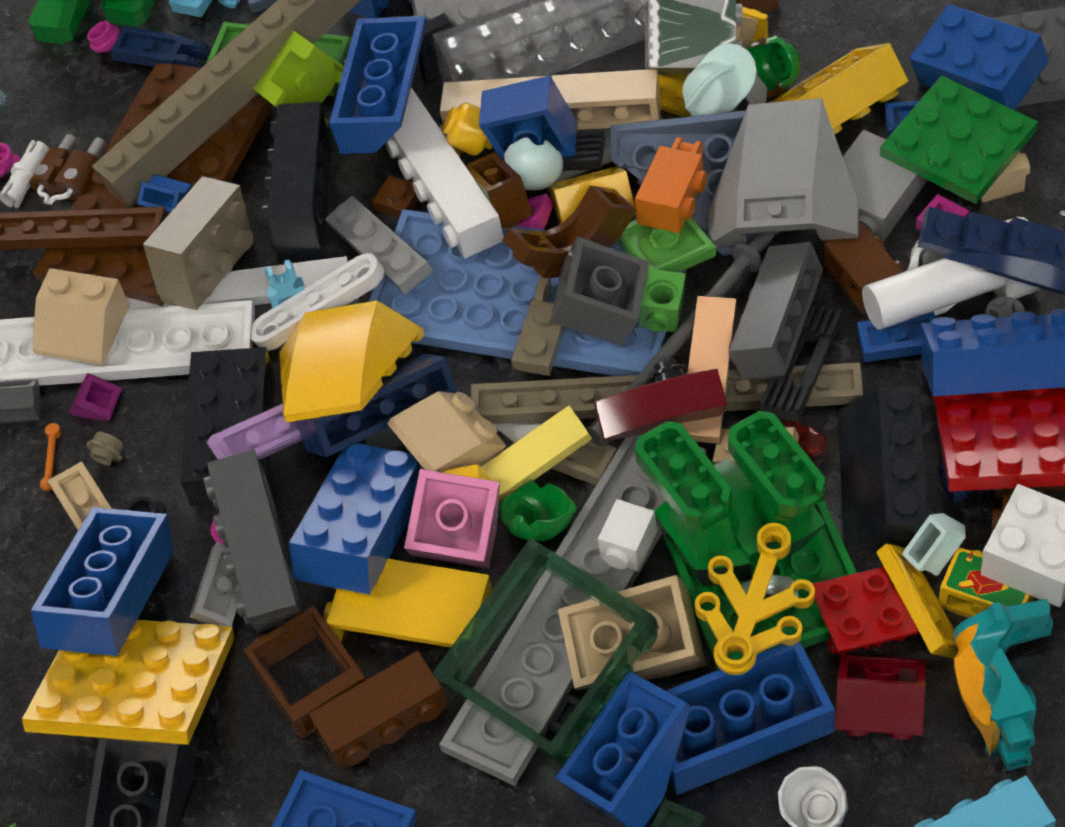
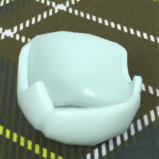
M522 138L511 144L504 153V161L521 176L525 190H543L550 187L563 170L562 154L547 140L544 141L543 145H535L529 138Z

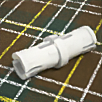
M35 140L30 141L23 157L19 162L14 163L10 172L12 175L0 193V200L9 207L14 206L15 208L20 207L25 194L31 187L29 181L49 149L41 141H37V143Z

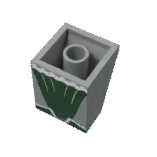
M646 0L645 69H658V74L691 73L715 47L727 43L742 46V40H736V26L742 25V4H736V0Z

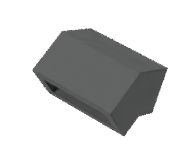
M38 379L0 382V423L40 420L42 399Z

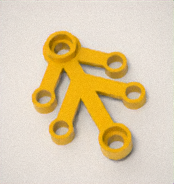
M766 524L757 534V549L761 555L747 595L734 575L733 563L728 557L715 556L709 561V579L721 586L739 617L734 632L720 612V599L716 594L703 592L695 599V613L697 617L707 621L718 641L714 648L715 663L720 670L727 674H744L753 668L758 653L780 643L788 646L795 645L802 638V623L794 616H785L778 621L776 627L751 637L756 623L792 606L804 609L811 606L814 602V585L805 579L796 580L790 585V588L764 599L777 560L784 558L789 553L791 547V534L782 524ZM770 542H777L781 547L779 549H770L766 545ZM717 566H724L728 571L725 574H717L713 569ZM803 589L809 593V596L798 598L794 593L797 590ZM705 602H711L715 605V608L711 611H705L700 606ZM786 626H792L797 632L794 635H786L782 632V629ZM732 651H738L742 653L743 657L740 660H731L728 654Z

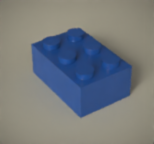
M947 4L909 57L919 84L931 88L942 75L1013 110L1017 108L1049 62L1040 34L951 4Z

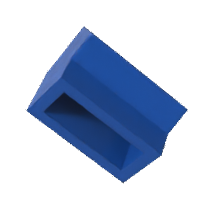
M154 174L149 182L141 183L137 204L146 207H165L167 212L171 213L192 189V185Z

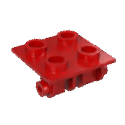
M884 567L813 584L815 588L814 600L830 634V637L826 639L830 654L837 653L841 657L845 656L846 652L857 650L858 648H861L863 651L869 650L870 645L878 648L881 647V643L894 640L902 642L905 640V637L918 634L913 619Z

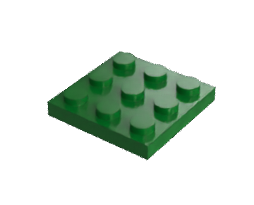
M941 75L880 146V156L977 204L1035 134L1038 121Z

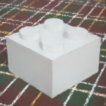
M1017 484L983 550L981 575L1040 600L1047 599L1050 604L1060 608L1065 599V502Z

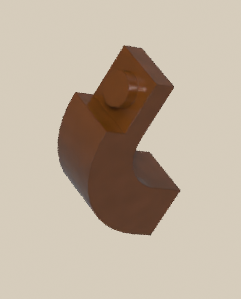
M590 185L576 210L558 226L546 231L509 228L503 241L513 251L512 255L517 261L524 265L532 266L542 278L560 277L562 264L577 237L610 248L625 231L636 210L615 189Z

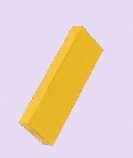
M886 543L876 553L930 653L954 659L958 654V648L953 638L954 628L922 571H918L902 555L905 548Z

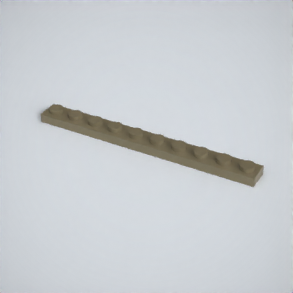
M860 362L823 364L805 407L848 405L863 397ZM808 365L793 367L788 379L793 381V386H796L797 382H801ZM738 369L729 370L726 388L728 406L724 411L760 409V402L771 377L742 379ZM638 375L471 384V399L475 402L477 412L492 424L547 421L568 405L579 419L597 418L594 406L596 401L624 392Z

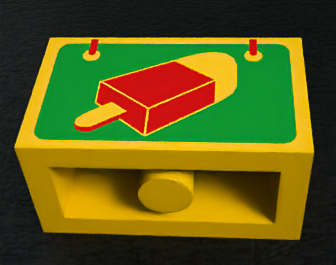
M960 547L954 553L940 586L939 603L944 610L967 618L988 609L991 604L997 602L1006 606H1013L1032 602L1034 598L1031 595L981 575L983 552L979 550H966Z

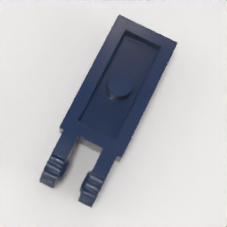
M124 26L110 53L115 61L154 67L156 63L202 68L203 64L199 59H208L211 49L204 42L187 39L185 36Z

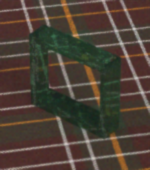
M530 538L432 675L444 688L562 767L628 671L633 673V665L641 653L645 654L653 647L658 637L657 630L660 627L651 613ZM545 571L633 625L552 742L465 684Z

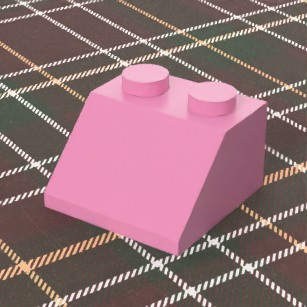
M420 469L404 546L405 550L415 557L489 569L497 531L500 483Z

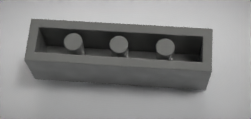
M811 242L768 247L763 263L759 266V274L754 287L749 292V300L744 313L739 318V326L734 339L729 344L730 360L736 365L742 379L786 376L823 272Z

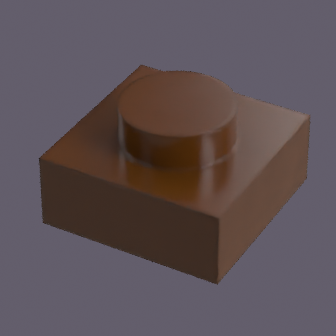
M389 175L372 200L375 211L399 219L402 210H413L419 199L411 182Z

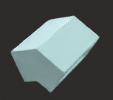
M944 513L929 515L902 555L918 571L927 570L938 576L966 538L965 525Z

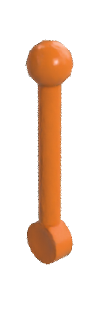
M51 423L45 428V433L49 439L45 475L40 481V488L47 492L52 490L48 480L52 478L56 439L62 433L59 425L56 423Z

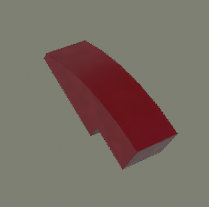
M718 368L643 385L601 399L594 404L603 441L642 435L666 421L682 424L684 422L721 416L728 406Z

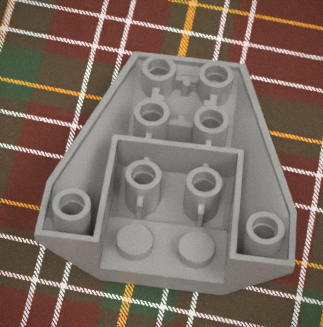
M822 98L748 104L709 208L708 238L716 247L735 246L739 243L746 244L747 233L815 229L820 240L858 238L859 201Z

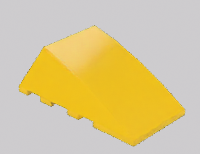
M377 300L304 313L279 352L285 422L361 411L383 386L381 377L391 376L397 369L395 361L398 357H407L412 351L411 342L420 341L425 336L423 328Z

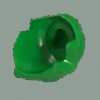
M532 480L505 496L498 508L501 522L506 529L515 537L530 542L547 541L560 534L572 523L574 513L577 511L573 500L564 490L552 483H547L542 488Z

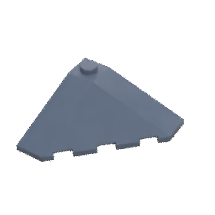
M746 111L610 125L611 161L623 170L626 168L639 179L637 183L641 186L659 146L671 148L677 136L683 137L684 142L695 143L696 141H702L704 144L702 154L703 170L707 171L708 178L704 192H698L695 198L696 205L692 218L708 236L709 208ZM747 233L746 245H748L758 233ZM734 246L716 247V251L722 256L732 255Z

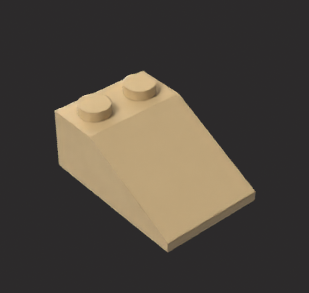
M677 575L558 609L573 684L576 690L620 684L628 671L648 680L668 677L707 666L689 589Z

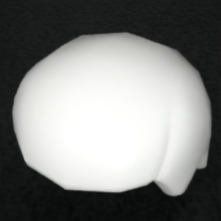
M822 767L797 768L784 778L778 791L779 810L782 817L791 827H840L849 809L846 790L834 775Z

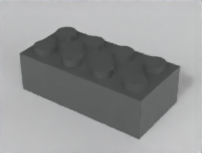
M254 449L208 462L207 466L210 476L203 477L209 500L213 501L215 509H219L220 514L213 515L218 536L220 539H223L225 548L229 547L230 550L229 553L223 554L228 575L230 578H233L235 586L239 585L240 588L239 592L233 593L239 616H243L245 624L251 623L257 633H261L282 626L291 616L301 614L303 611L295 581L293 580L265 469Z

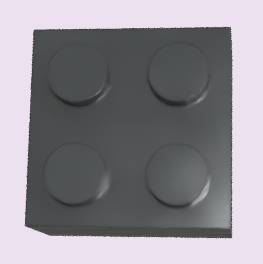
M577 237L562 264L550 322L623 346L639 318L649 261Z

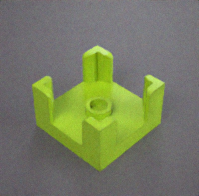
M293 30L253 90L276 107H278V104L321 102L322 104L336 83L340 84L344 66ZM325 118L328 127L330 121Z

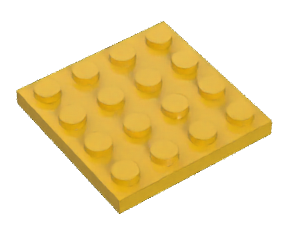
M137 620L118 656L59 650L22 718L25 732L189 745L233 644V627L214 624L176 623L174 621Z

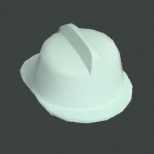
M727 43L715 47L687 76L683 84L682 94L685 108L692 116L728 113L737 107L755 83L757 70L755 60L750 52L740 45Z

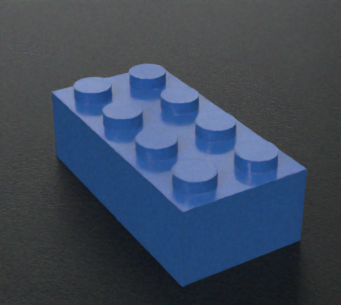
M1056 309L1051 314L1043 315L1022 311L1013 313L1011 317L1001 318L980 314L973 316L971 320L959 321L949 317H939L933 319L931 323H921L922 369L932 395L947 396L1065 387V309Z
M356 443L342 450L289 542L293 580L368 595L371 594L385 567L387 559L390 558L411 516L419 471L422 469L420 463L411 453Z
M91 508L31 609L40 648L118 656L174 552L167 514Z
M800 641L795 645L788 646L783 644L758 654L753 668L744 674L730 675L722 670H717L666 691L691 706L669 778L676 796L835 732V709Z

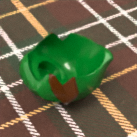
M774 35L752 41L745 48L755 60L756 74L768 88V98L783 94L786 87H791L796 82L800 72L801 58L798 50L794 49L793 45L785 43L784 40Z

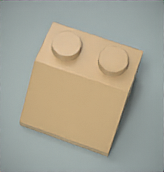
M49 268L36 296L33 334L34 354L104 366L129 308L119 280Z
M438 391L395 415L387 423L420 465L429 471L443 472L474 464L481 467L499 455L506 447V444L497 435V428L490 421L484 419L475 409V402L461 392L448 393Z

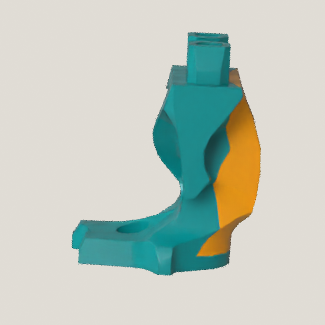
M1047 599L1013 606H1006L1000 602L991 604L988 609L964 620L953 631V638L958 648V654L954 658V669L962 700L985 740V751L990 757L1000 754L1006 771L1032 764L1033 757L1029 748L1035 744L1033 730L1037 709L1033 690L1027 684L1020 681L1005 652L1010 646L1051 635L1053 621L1050 616V605Z

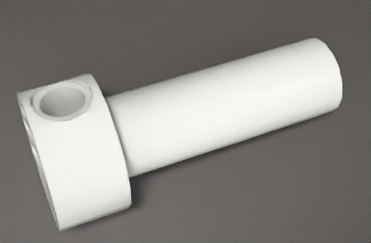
M943 258L865 285L862 290V297L871 323L876 329L881 330L990 291H994L998 297L1006 296L1017 299L1042 289Z

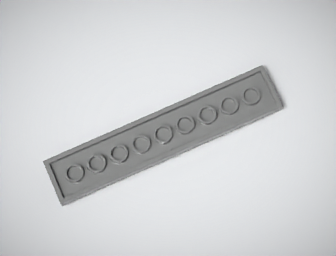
M641 435L625 437L439 745L442 752L514 786L517 784L548 731L547 727L564 696L567 693L569 694L574 686L558 609L631 588L663 533L656 523V535L639 572L629 568H614L600 558L598 537L616 499L650 510L656 509L667 501L636 462L635 447L638 437Z

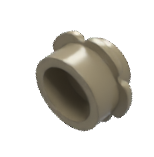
M96 432L93 440L87 442V447L91 450L90 457L101 464L111 465L112 461L120 462L123 458L120 454L124 444L108 433Z

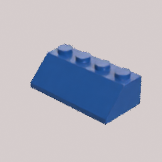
M426 16L364 18L356 20L329 122L341 154L376 153L402 127L427 23Z

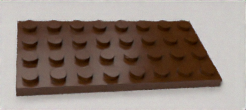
M156 63L101 157L201 68ZM258 93L172 170L166 178L191 184L192 187L202 176L231 183L273 104ZM94 171L91 177L92 181L86 192L82 196H77L70 210L128 207L108 191ZM136 203L131 208H142L146 206H142ZM143 245L47 248L33 271L39 282L44 281L49 268L114 278L119 280L127 298L163 306L165 303L161 301L160 296L157 294Z

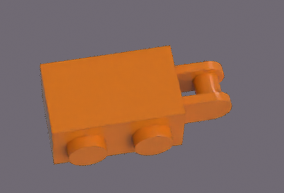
M677 136L671 148L659 146L635 197L637 224L680 233L686 219L691 220L695 211V198L698 192H704L708 178L707 171L703 170L702 154L704 144L702 141L689 143L684 142L683 137Z

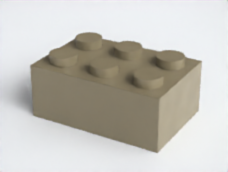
M202 176L144 242L143 246L157 294L160 296L161 301L197 310L207 297L213 293L226 274L232 270L245 251L251 247L254 242L253 233L250 228L240 185Z

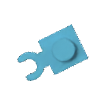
M290 260L284 261L286 271L280 275L273 274L270 266L265 268V274L271 286L266 288L272 308L305 289L302 277L296 278V272Z

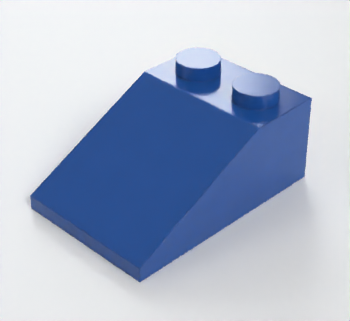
M628 671L562 767L556 779L583 801L625 827H645L664 799L691 706Z

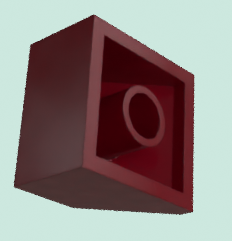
M845 654V656H841L837 679L835 729L844 730L846 734L852 736H866L870 732L887 733L889 737L901 740L911 739L913 735L922 736L926 659Z

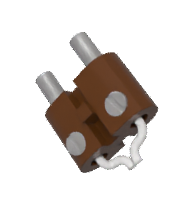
M66 134L58 148L51 147L48 149L29 181L31 188L39 196L45 198L43 201L45 204L52 205L54 201L63 199L76 200L77 196L84 195L92 181L91 177L94 172L92 165L99 160L98 157L106 145L103 139L96 137L87 152L73 150L69 155L77 139L71 134Z

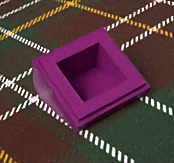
M87 373L80 384L69 414L77 417L109 421L122 388Z

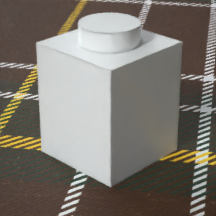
M616 499L598 537L601 560L617 569L629 568L639 572L657 532L655 511Z

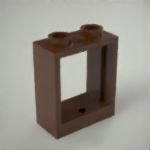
M315 606L301 612V614L291 616L285 624L270 633L258 636L250 646L243 649L251 668L301 740L315 732L308 715L310 712L366 681L362 671ZM318 637L343 673L292 705L268 668Z

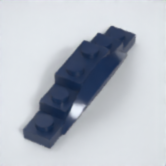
M930 206L924 212L917 247L942 254L951 261L1065 295V232L1014 217L1008 223L975 212H971L967 217H963Z

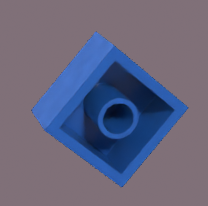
M551 75L482 91L479 126L498 156L503 160L504 153L508 147L522 138H529L535 145H543L544 141L547 140L562 154V158L575 155L577 120Z

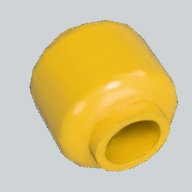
M468 102L462 103L458 108L452 106L442 127V133L446 134V140L452 148L471 156L479 155L484 148L490 150L493 147L479 126L480 107Z

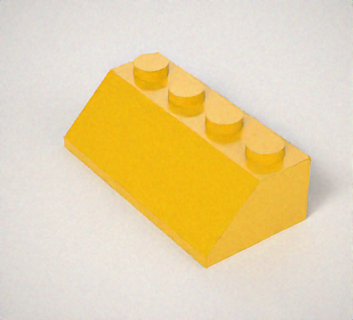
M886 43L854 49L768 103L822 98L834 134L843 129L841 126L843 122L848 119L852 121L867 115L871 111L870 105L877 101L883 103L899 94L898 88L909 81L891 44Z

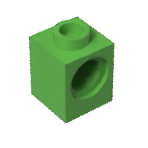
M648 268L639 313V327L648 328L655 332H675L678 329L685 294V273Z

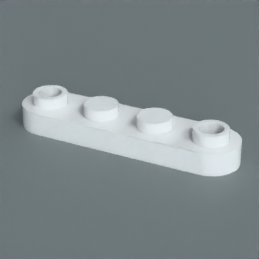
M369 253L355 257L258 317L252 324L251 340L258 347H266L267 351L279 348L288 340L304 313L346 306L368 291L375 289L384 276L383 266L374 255Z

